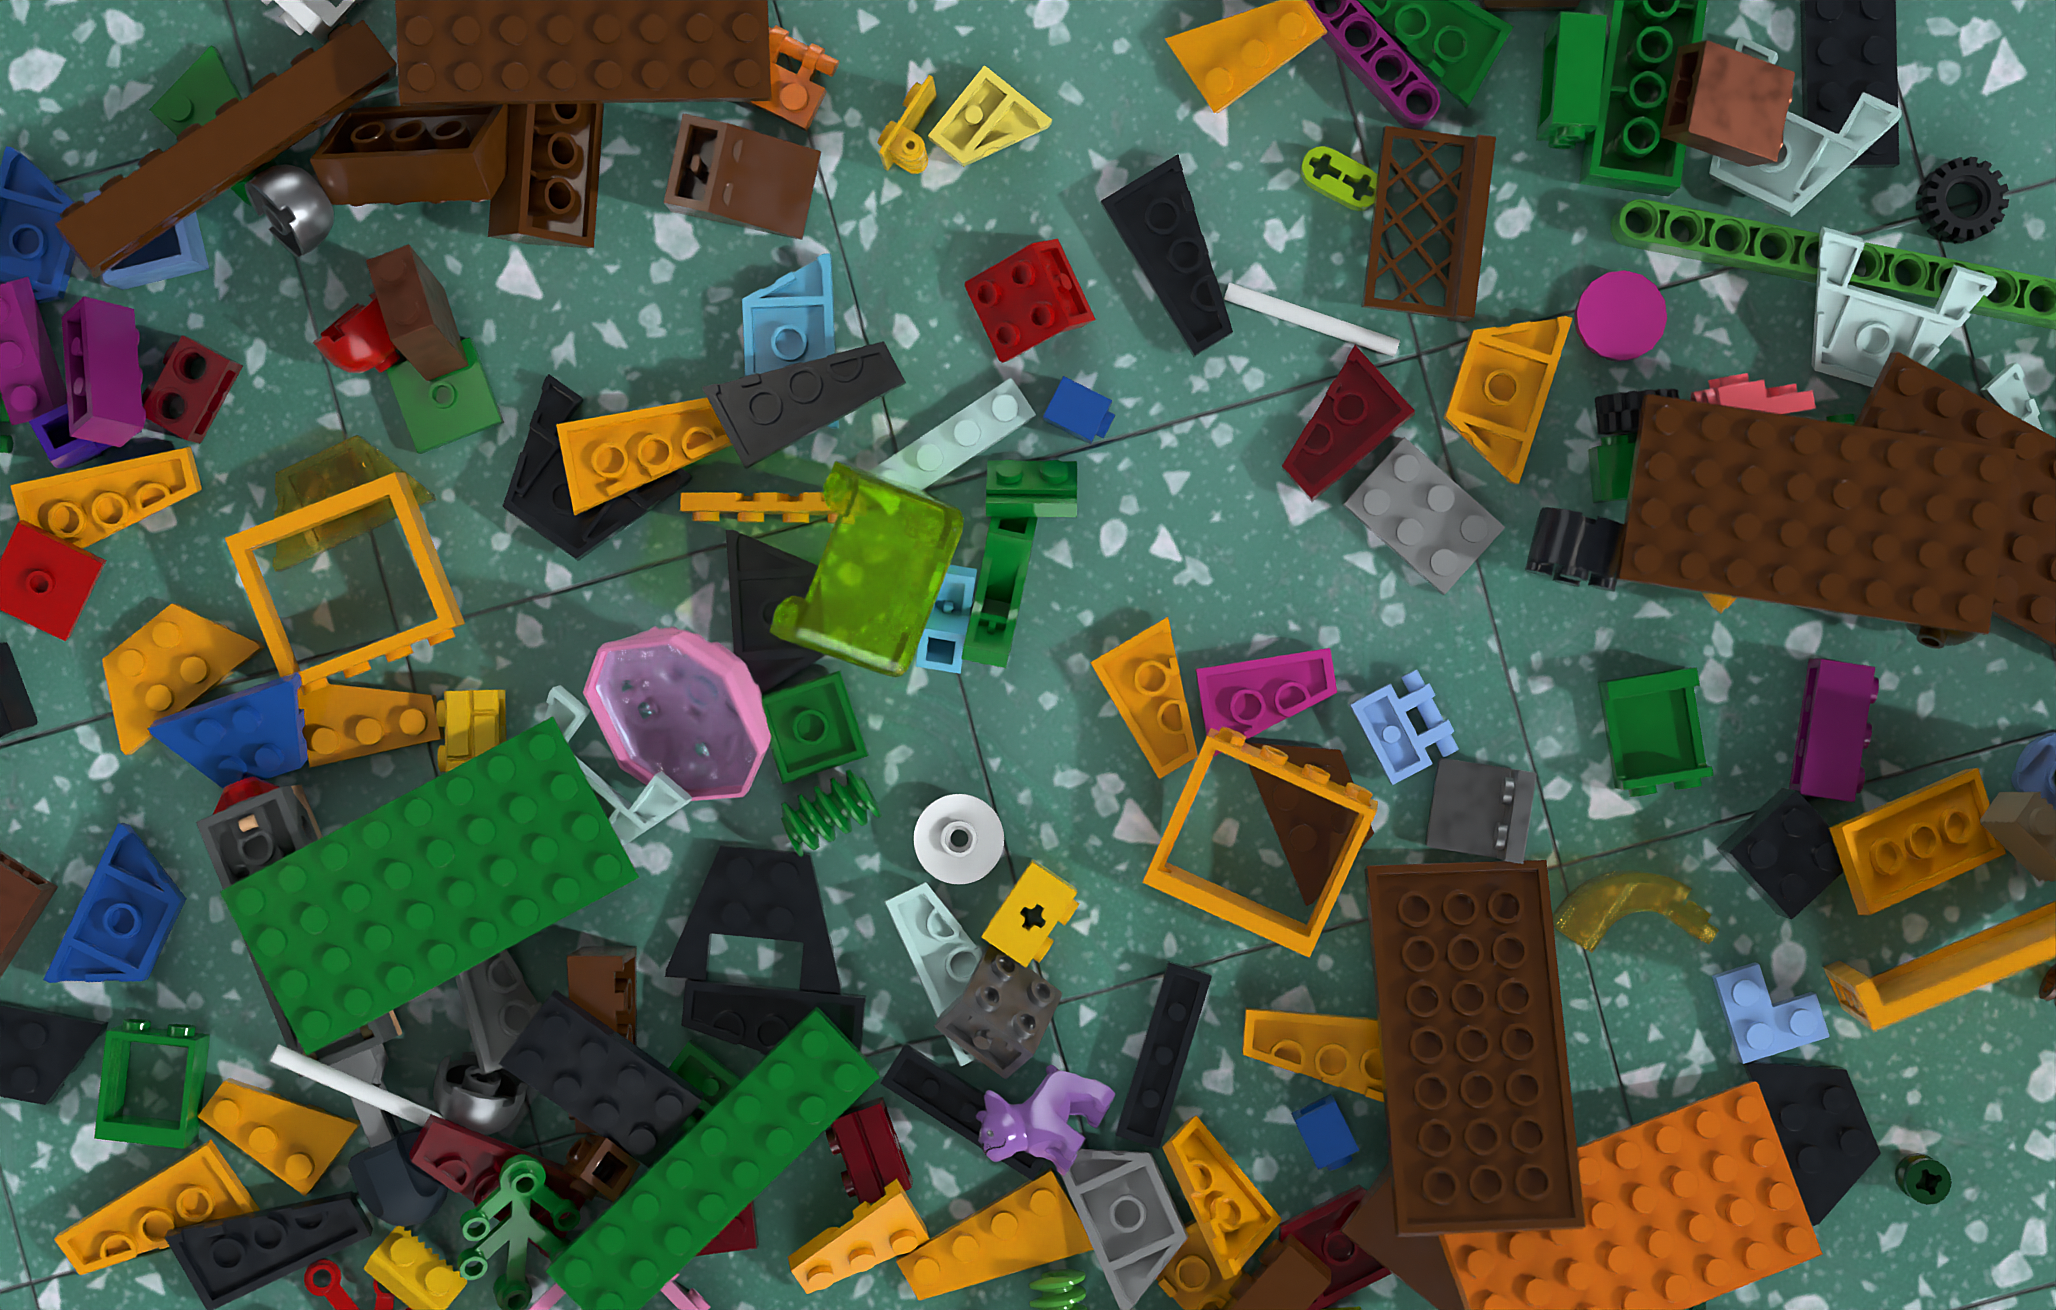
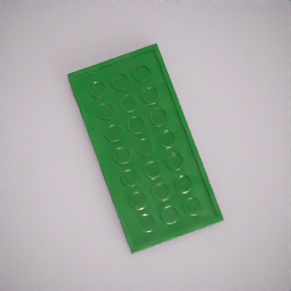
M552 716L220 891V894L303 1050L308 1056L640 877L558 723Z

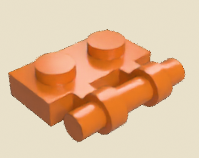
M775 25L774 28L769 27L771 101L744 102L807 132L826 94V89L812 82L817 70L833 77L838 68L839 60L826 55L825 49L814 43L808 46L789 37V31ZM781 53L802 62L797 74L776 64Z

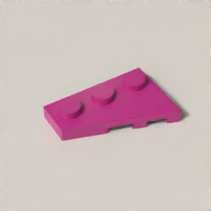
M1330 648L1195 669L1206 737L1211 728L1220 731L1221 727H1227L1243 734L1247 740L1282 720L1337 693ZM1216 750L1215 753H1214V756H1216V755H1218V754H1220V753H1222V752Z

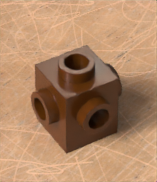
M587 1133L584 1138L578 1139L571 1146L566 1155L568 1162L561 1171L573 1180L569 1187L588 1201L592 1202L595 1197L615 1202L618 1196L630 1184L632 1176L640 1166V1163L608 1138Z

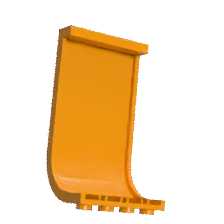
M2056 900L1869 978L1840 960L1824 966L1823 969L1841 1009L1872 1031H1876L2056 957Z

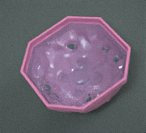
M653 627L648 631L624 639L604 643L598 649L583 694L619 767L645 785L649 784L655 774L663 772L693 797L691 801L744 797L752 785L771 739L767 718L762 707L759 685L753 682L752 675L749 673L745 662L720 643L708 642L700 634H694L688 630H681L676 627L662 629Z

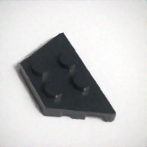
M726 530L734 654L745 662L753 682L759 685L762 694L826 656L820 566L735 530Z
M0 1002V1097L42 1105L51 1103L64 1087V1082L68 1076L75 1072L85 1059L84 1055L95 1040L107 1030L108 1022Z
M1756 1060L1745 1063L1743 1066L1749 1081H1756L1759 1084L1811 1225L1816 1226L1822 1222L1881 1154L1848 1072L1842 1067L1819 1065L1816 1067L1796 1063H1764Z

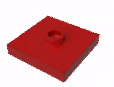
M22 519L17 523L0 559V610L66 641L70 638L106 560Z

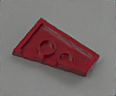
M1354 345L1348 355L1347 361L1338 376L1333 380L1325 393L1326 396L1312 419L1308 421L1282 464V470L1311 502L1415 415V410L1356 345Z

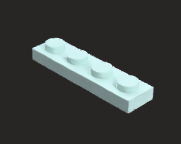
M1011 377L861 477L886 515H888L1035 418L1036 414Z

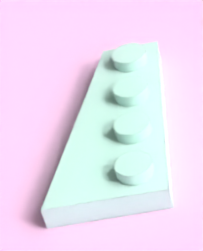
M924 882L884 901L938 1019L939 1015L964 992L983 953L965 933L961 925L929 885ZM946 1036L959 1066L977 1059Z

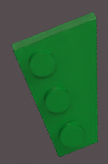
M211 45L149 110L178 136L184 129L195 123L203 126L217 117L215 111L228 100L235 97L239 101L243 99L236 85L232 83L218 50ZM272 159L230 189L246 204L251 206L252 204L244 187L245 184L258 173L276 166L275 160Z

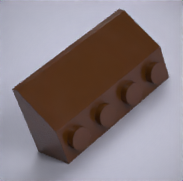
M604 103L508 104V173L490 200L488 237L532 245L594 248Z
M508 104L348 108L342 113L313 154L310 162L331 205L350 204L351 206L358 207L377 203L401 205L407 202H430L440 204L446 201L470 200L477 203L491 200L508 173L509 107Z

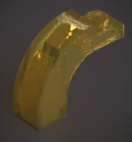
M1618 870L1593 877L1569 893L1552 914L1554 929L1593 953L1606 932L1616 921L1628 914L1639 911L1657 912L1698 941L1708 945L1719 931V929L1708 922L1712 916L1708 911L1691 900H1688L1685 906L1682 905L1692 890L1690 887L1672 878L1643 870Z

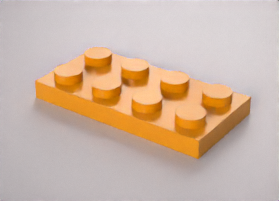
M1979 768L1964 769L1830 828L1858 915H1872L2006 854L2005 847L1980 823V819L1990 806V802Z

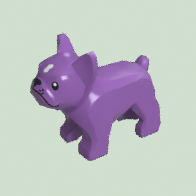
M1054 1065L1046 1067L1047 1076L1034 1094L1023 1104H1008L999 1094L990 1090L986 1091L984 1095L986 1111H979L976 1115V1118L982 1123L978 1141L984 1154L992 1161L998 1162L1011 1157L1016 1152L1024 1150L1035 1157H1042L1053 1161L1057 1171L1063 1176L1066 1175L1078 1156L1076 1154L1085 1140L1080 1133L1067 1124L1069 1115H1082L1087 1119L1090 1126L1097 1128L1115 1097V1093L1110 1087L1096 1079L1083 1078L1074 1073L1058 1070Z

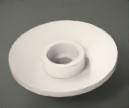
M951 794L932 802L920 815L914 831V848L921 865L933 877L950 884H968L986 876L998 863L1004 846L1003 827L996 812L983 800L967 794ZM960 829L967 833L968 842L964 846H956L952 843L951 834L955 830Z

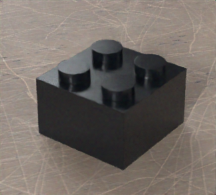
M1781 788L1716 848L1777 915L1791 920L1844 872L1830 831V825L1797 790Z

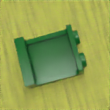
M1686 667L1598 682L1614 785L1617 789H1629L1630 797L1657 793L1656 785L1672 782L1674 783L1675 790L1702 786L1701 778L1714 776L1712 766H1707L1694 691V686H1700L1697 667Z

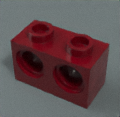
M182 335L179 342H173L167 349L163 359L165 367L158 380L151 382L142 396V404L144 405L148 420L187 441L201 444L243 365L195 339ZM203 357L206 362V370L200 378L194 379L191 374V365L197 358ZM181 396L184 401V411L178 418L173 419L169 411L170 404L173 399Z

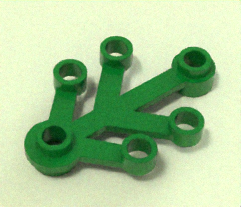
M523 1154L513 1156L504 1163L499 1175L500 1186L475 1209L466 1211L459 1221L462 1233L467 1240H480L474 1247L462 1251L457 1258L460 1273L467 1280H476L482 1277L488 1267L486 1260L508 1241L506 1273L498 1277L493 1285L494 1296L502 1310H524L532 1299V1288L525 1275L528 1238L547 1252L550 1262L572 1242L570 1239L560 1238L530 1214L531 1199L550 1212L555 1227L560 1231L574 1229L581 1220V1215L575 1202L561 1198L544 1184L546 1174L542 1164L537 1159ZM528 1177L526 1180L518 1182L521 1178ZM511 1202L510 1214L490 1231L488 1220ZM565 1212H572L567 1218H559ZM473 1222H481V1224L475 1228H468V1226ZM471 1261H479L475 1266L466 1267Z

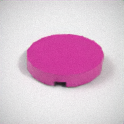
M1623 270L1608 272L1589 283L1579 298L1574 318L1576 332L1588 350L1600 357L1606 358V360L1621 362L1634 360L1653 349L1663 336L1667 312L1665 300L1654 283L1641 274Z

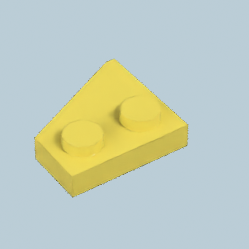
M984 65L929 133L928 138L960 165L965 167L1049 128L1052 124V119Z

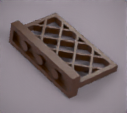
M1385 126L1383 128L1363 291V308L1448 318L1447 321L1466 323L1475 317L1496 136L1478 134L1476 137L1394 126ZM1393 139L1411 141L1421 154L1418 159L1404 170L1391 155ZM1422 142L1436 145L1427 150ZM1443 145L1462 147L1460 167L1447 176L1431 154ZM1423 160L1427 162L1441 180L1424 195L1420 193L1406 175ZM1391 167L1396 176L1388 181L1389 169ZM1459 174L1458 186L1456 187L1451 179ZM1400 179L1416 201L1397 215L1386 201L1387 189ZM1444 185L1456 202L1454 212L1442 221L1426 199ZM1420 205L1435 224V227L1416 240L1401 218ZM1385 211L1391 221L1383 226ZM1453 219V227L1451 233L1445 224H1447L1450 220ZM1395 224L1411 246L1392 260L1380 244L1382 233ZM1439 230L1449 242L1450 252L1445 260L1436 265L1420 244ZM1414 249L1430 271L1411 285L1396 266V263ZM1380 257L1386 265L1377 271ZM1446 264H1448L1447 277L1440 271ZM1389 269L1405 291L1394 300L1374 298L1376 278ZM1432 275L1436 277L1445 289L1443 307L1427 305L1415 290ZM1409 294L1415 303L1400 300Z

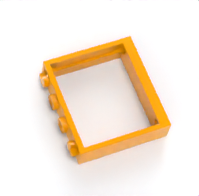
M394 472L225 538L279 675L284 677L298 672L301 677L302 685L300 687L303 695L329 686L326 677L343 671L345 679L369 671L371 670L369 661L385 655L389 663L413 654L411 645L427 639L429 645L433 646L456 636L453 628L465 624L404 472ZM391 498L438 619L301 671L253 550Z
M1221 727L1220 731L1211 728L1142 883L1310 958L1374 819L1378 801L1371 799L1373 794L1369 790L1357 784L1347 783L1346 787L1330 781L1331 775L1319 767L1305 764L1304 768L1288 762V755L1276 748L1263 745L1262 749L1251 746L1245 743L1246 737L1233 729ZM1216 750L1358 812L1307 925L1166 862Z

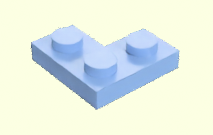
M1755 962L1712 975L1738 1060L1742 1064L1830 1037L1816 993L1808 992L1772 1004L1760 965Z

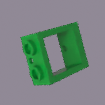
M1560 12L1544 33L1536 140L1549 141L1548 147L1574 149L1576 148V143L1581 144L1599 126L1607 15Z
M124 1019L122 1025L106 1030L94 1139L181 1149L196 1143L199 1140L201 1119L198 1118V1115L202 1111L210 1034L195 1033L196 1026L189 1024H168L167 1029L151 1028V1021L144 1019ZM131 1042L188 1048L180 1121L123 1114Z

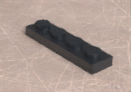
M1168 961L1117 1125L1116 1136L1159 1149L1212 978L1210 973Z
M905 1043L880 1084L981 1148L978 1140L982 1123L976 1118V1115L979 1111H986L985 1093ZM1023 1150L1001 1161L1033 1181L1046 1158L1035 1157Z

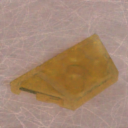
M355 435L276 472L275 495L278 499V506L274 512V519L394 472H404L406 474L419 508L435 501L436 497L430 490L365 438ZM391 498L277 541L276 557H273L275 572H283L397 519L398 516Z

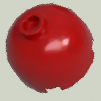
M375 291L369 295L372 299L370 303L366 306L357 303L320 334L322 338L316 339L313 342L326 359L335 367L346 372L363 373L375 368L379 373H382L401 357L396 352L397 347L390 340Z

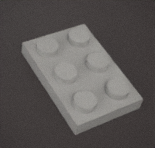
M1405 437L1400 440L1343 504L1350 513L1442 595H1445L1505 528Z

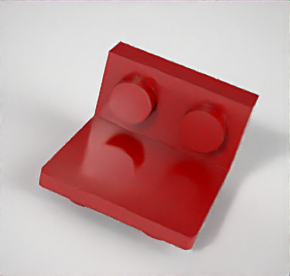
M1058 238L1031 243L967 280L964 284L1001 363L1014 359L1061 332L1081 328L1096 320Z

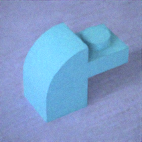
M932 562L915 667L961 673L963 663L961 656L972 612L977 569Z

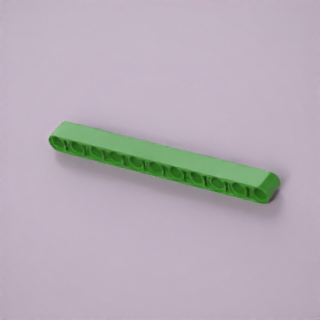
M1635 199L1628 202L1613 216L1610 223L1613 238L1619 244L1627 247L1817 283V268L1811 267L1806 262L1805 251L1807 247H1812L1819 252L1820 233L1646 199ZM1627 213H1636L1643 218L1645 223L1643 233H1634L1627 228L1625 218ZM1672 221H1679L1687 227L1689 231L1687 242H1679L1672 237L1670 232ZM1717 230H1724L1731 235L1733 239L1731 251H1725L1717 245L1715 241ZM1762 239H1769L1776 245L1777 256L1775 260L1768 259L1761 253L1760 242ZM1865 242L1859 257L1865 263L1864 277H1859L1853 273L1848 283L1849 285L1904 301L1936 307L1943 291L1939 284V278L1942 273L1950 275L1953 265L1993 276L1997 281L1996 287L1999 292L1997 303L1991 302L1984 295L1969 313L2056 330V279ZM1897 264L1904 266L1909 271L1910 282L1908 286L1902 285L1896 280L1895 267ZM2032 290L2038 292L2043 299L2041 312L2036 311L2029 302Z

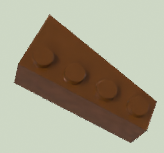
M583 946L567 955L569 999L637 1046V946ZM568 1113L569 1120H575L576 1133H597Z

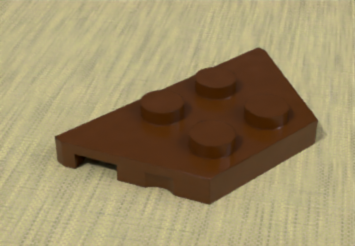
M1245 742L1258 749H1262L1263 745L1276 748L1288 755V762L1304 768L1305 764L1319 767L1331 775L1330 781L1346 787L1347 783H1354L1339 749ZM1248 764L1304 904L1306 906L1313 904L1324 888L1358 812ZM1371 825L1362 842L1360 849L1374 835V831Z

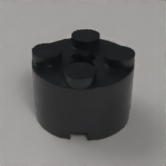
M1551 507L1542 508L1537 518L1525 571L1551 577L1552 572H1554V582L1579 587L1581 581L1587 582L1589 580L1588 586L1614 592L1618 581L1615 579L1624 524L1600 516L1597 517V520L1582 516L1583 512Z

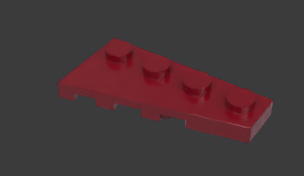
M430 1114L409 1152L411 1162L455 1193L459 1192L474 1203L475 1207L500 1186L499 1175L504 1163L511 1157L522 1154L537 1159L545 1170L546 1179L544 1184L561 1198L575 1202L579 1211L586 1200L569 1187L573 1180L561 1171L564 1165ZM528 1177L521 1178L518 1182L524 1181ZM531 1199L530 1214L560 1238H565L568 1231L558 1230L552 1221L550 1212ZM511 1202L493 1217L501 1222L510 1214ZM565 1212L559 1218H567L572 1212ZM528 1238V1242L537 1247L539 1252L549 1259L547 1252Z

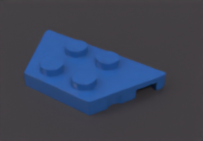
M8 146L5 148L0 166V283L29 277L37 304L64 299L76 255L60 236L55 224L62 220L59 216L61 212L75 203V201L20 151Z
M298 672L157 719L148 728L151 735L223 789L230 784L252 776L265 780L299 769L308 759L307 742L302 733L305 726L304 709H299L297 690L302 685Z
M126 823L117 824L43 979L44 981L49 983L117 980L120 982L144 981L149 978L187 898L130 825Z

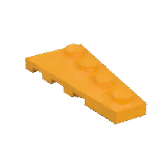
M736 492L681 493L680 511L692 513V521L719 522V514H737V522L763 523L764 514L782 515L783 523H809V515H827V523L854 524V516H865V497L859 492H843V497H835L834 494H824L823 492H803L798 494V496H789L790 494L778 492L753 493V496H744V493Z
M1245 1007L1242 1040L1243 1055L1384 1102L1377 1018Z
M209 1140L61 1231L54 1240L78 1274L83 1275L136 1258L138 1254L156 1248L170 1247L165 1239L169 1229L259 1211L260 1208L214 1142Z

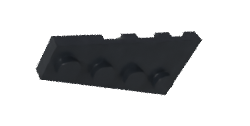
M1177 154L1101 200V205L1192 356L1195 357L1230 336L1233 330L1217 278L1211 265L1207 245L1198 223L1194 203L1183 174L1181 161Z
M883 341L828 355L825 358L805 363L800 362L785 366V368L761 374L756 373L721 384H712L702 387L744 468L747 469L901 387L906 382Z
M687 979L685 981L681 1026L735 1045L740 1044L760 1051V1054L766 1055L817 1006L861 1052L867 995Z
M353 1191L169 1229L165 1239L206 1310H214L371 1236L373 1227Z

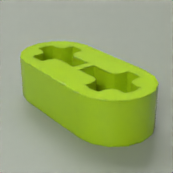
M1326 146L1315 147L1304 156L1300 166V175L1308 187L1351 210L1366 211L1373 207L1378 174L1372 169ZM1322 157L1330 161L1328 169L1339 175V178L1336 179L1328 174H1324L1321 179L1312 176L1314 168L1309 165V162L1318 163ZM1345 178L1356 184L1362 178L1366 179L1369 182L1367 189L1373 193L1372 197L1364 195L1360 200H1356L1352 197L1354 189L1343 183V179Z

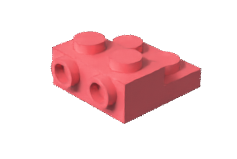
M1748 373L1708 380L1709 389L1691 392L1690 401L1776 414L1816 409L1813 390L1797 392L1796 384L1765 389L1764 380L1749 382Z

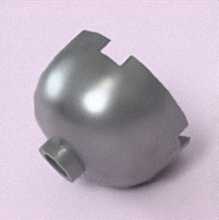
M276 165L258 173L245 184L246 194L258 216L260 217L265 213L273 225L269 228V231L293 255L297 257L304 256L314 250L327 237L334 222V211L316 174L311 176L304 169L292 165Z
M463 1052L461 1060L449 1062L451 1055L444 1057L438 1065L434 1080L433 1095L437 1112L447 1121L484 1135L506 1128L519 1113L524 1102L528 1084L506 1069L481 1075L475 1052Z

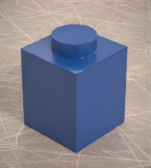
M1063 376L1043 415V421L1092 444L1096 435L1104 439L1115 418V414L1108 411L1112 400Z
M1332 1094L1291 1113L1318 1170L1323 1167H1327L1329 1171L1338 1169L1351 1162L1353 1159L1351 1154L1359 1151Z

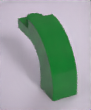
M991 517L977 591L961 659L1006 668L1018 620L1038 517Z

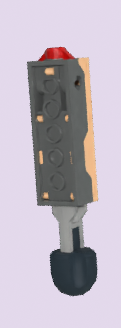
M255 776L226 786L212 816L196 822L223 889L323 837L302 785L280 787ZM243 937L287 1048L307 1056ZM392 1010L311 1053L307 1057L387 1091L383 1076L389 1059L382 1043L403 1033ZM350 1096L370 1144V1147L352 1156L348 1164L361 1200L374 1216L388 1224L405 1227L423 1223L438 1212L448 1193L447 1186L411 1162L409 1152L423 1127L420 1126L404 1131L398 1116Z

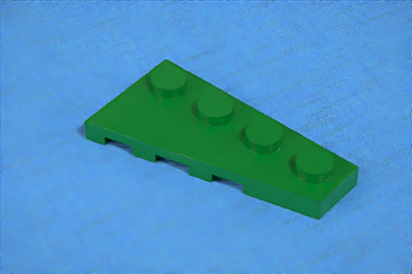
M1357 0L1382 29L1466 109L1514 27L1468 0Z

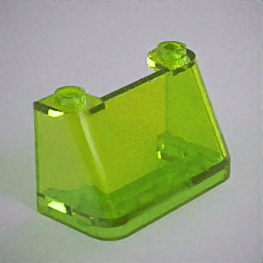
M835 461L830 475L825 480L823 494L827 507L837 513L838 516L806 599L791 595L780 603L775 610L769 632L785 641L875 673L897 678L908 670L960 540L963 530V516L957 507L919 488Z

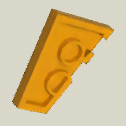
M1168 617L1090 662L1158 779L1198 757Z
M231 1078L223 1081L198 1115V1118L305 1197L313 1191L361 1125L360 1120L325 1112L323 1108L311 1104L304 1105L283 1098L280 1094Z
M1197 1115L1186 1120L1162 1148L1224 1280L1237 1274L1282 1219Z
M897 1179L884 1187L886 1195L877 1202L870 1205L865 1201L852 1210L854 1218L842 1227H828L787 1257L791 1272L806 1294L826 1289L837 1281L858 1272L867 1271L874 1267V1265L900 1254L909 1253L916 1247L931 1241L926 1225Z

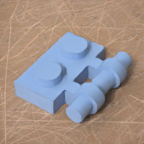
M1417 669L1401 677L1409 692L1405 696L1398 699L1392 685L1387 684L1349 704L1391 785L1433 764L1425 747L1436 743L1443 757L1459 750L1451 735L1454 729L1449 719L1444 720L1433 700L1436 694L1430 683H1424ZM1417 707L1428 728L1418 735L1406 714V711Z

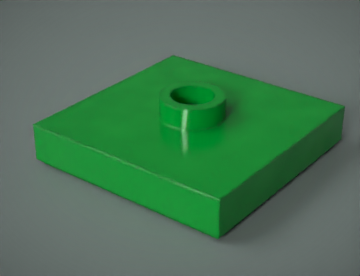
M470 337L461 340L469 366L429 381H426L409 361L386 369L414 446L419 454L504 423L474 341Z
M841 670L761 696L762 707L771 734L769 746L782 785L869 756Z

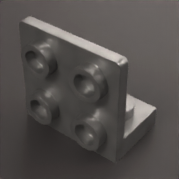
M1440 758L1437 763L1426 845L1430 848L1495 857L1504 861L1523 864L1537 773Z
M989 944L964 992L939 1015L934 1027L1006 1080L1034 1056L1062 997V992L1029 967H1024L992 944Z

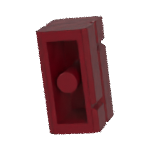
M883 1097L846 1109L831 1124V1128L825 1130L833 1155L841 1153L847 1170L841 1172V1177L849 1198L857 1196L860 1205L865 1201L869 1204L877 1202L886 1195L884 1187L895 1179L899 1181L904 1191L912 1188L914 1181Z

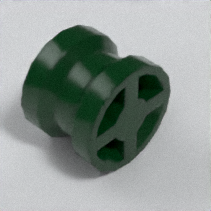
M1921 1153L1909 1154L1901 1159L1896 1167L1895 1179L1899 1189L1919 1203L1926 1205L1937 1204L1944 1200L1950 1192L1952 1182L1949 1171L1944 1165L1928 1155ZM1933 1175V1178L1930 1179V1182L1928 1184L1929 1187H1927L1926 1182L1928 1181V1177Z

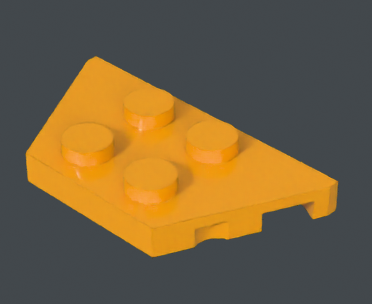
M1562 316L1556 319L1516 323L1511 326L1477 329L1470 333L1443 418L1511 484L1518 485L1520 483L1572 322L1571 317Z
M170 604L102 659L121 751L125 755H132L154 737L148 728L155 720L192 707L265 648L263 644L255 639H250L228 629L229 627L214 620L206 619L198 615L197 612L182 605Z

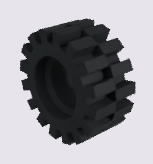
M1962 157L1956 158L1936 168L1935 171L1925 177L1926 183L1919 186L1917 194L1922 195V198L1916 201V210L1923 209L1924 215L1918 218L1921 224L1929 223L1931 227L1927 232L1931 236L1940 234V241L1947 243L1955 240L1954 244H1962L1991 232L1996 228L1994 225L2003 220L2005 214L2001 213V211L2009 205V199H2003V194L2009 191L2007 183L2000 186L1998 179L2003 177L1999 170L1993 173L1989 171L1992 164L1985 160L1979 164L1977 163V157H1968L1965 160H1962ZM1954 184L1968 185L1977 194L1978 206L1970 217L1956 216L1947 206L1946 196Z
M1649 389L1597 396L1595 398L1598 435L1638 433L1643 396L1650 394L1679 399V390Z

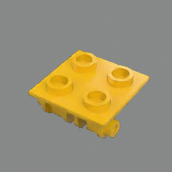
M928 75L923 85L916 82L911 87L902 104L907 108L898 123L891 120L878 139L877 144L882 146L879 150V155L884 169L887 171L895 163L911 174H919L928 165L924 141L914 131L937 97L934 79L931 75Z

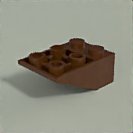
M683 113L663 203L671 212L803 240L822 152L733 124Z

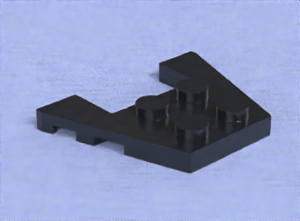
M548 374L544 380L542 394L536 411L534 410L529 425L530 430L523 451L520 452L503 508L572 558L579 561L689 484L692 480V475L680 468L574 516L560 441L557 438L556 424L568 422L582 404L583 399Z
M728 845L720 846L666 968L665 977L695 980L708 979L712 934L803 942L799 989L840 993L842 983L835 962L834 949L825 919L824 906L812 854L803 853V856L800 857L797 852Z

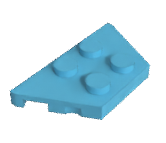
M830 253L818 256L817 260L794 273L791 271L777 279L774 284L765 289H759L742 299L745 376L785 368V366L800 362L805 363L825 358L836 353L832 256ZM839 420L831 423L827 427L832 429H839Z

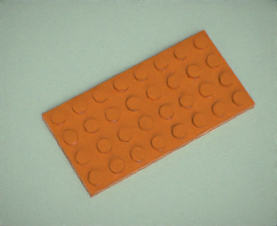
M1747 1081L1577 1146L1585 1217V1228L1438 1235L1465 1310H1685L1823 1255L1761 1089L1756 1081Z

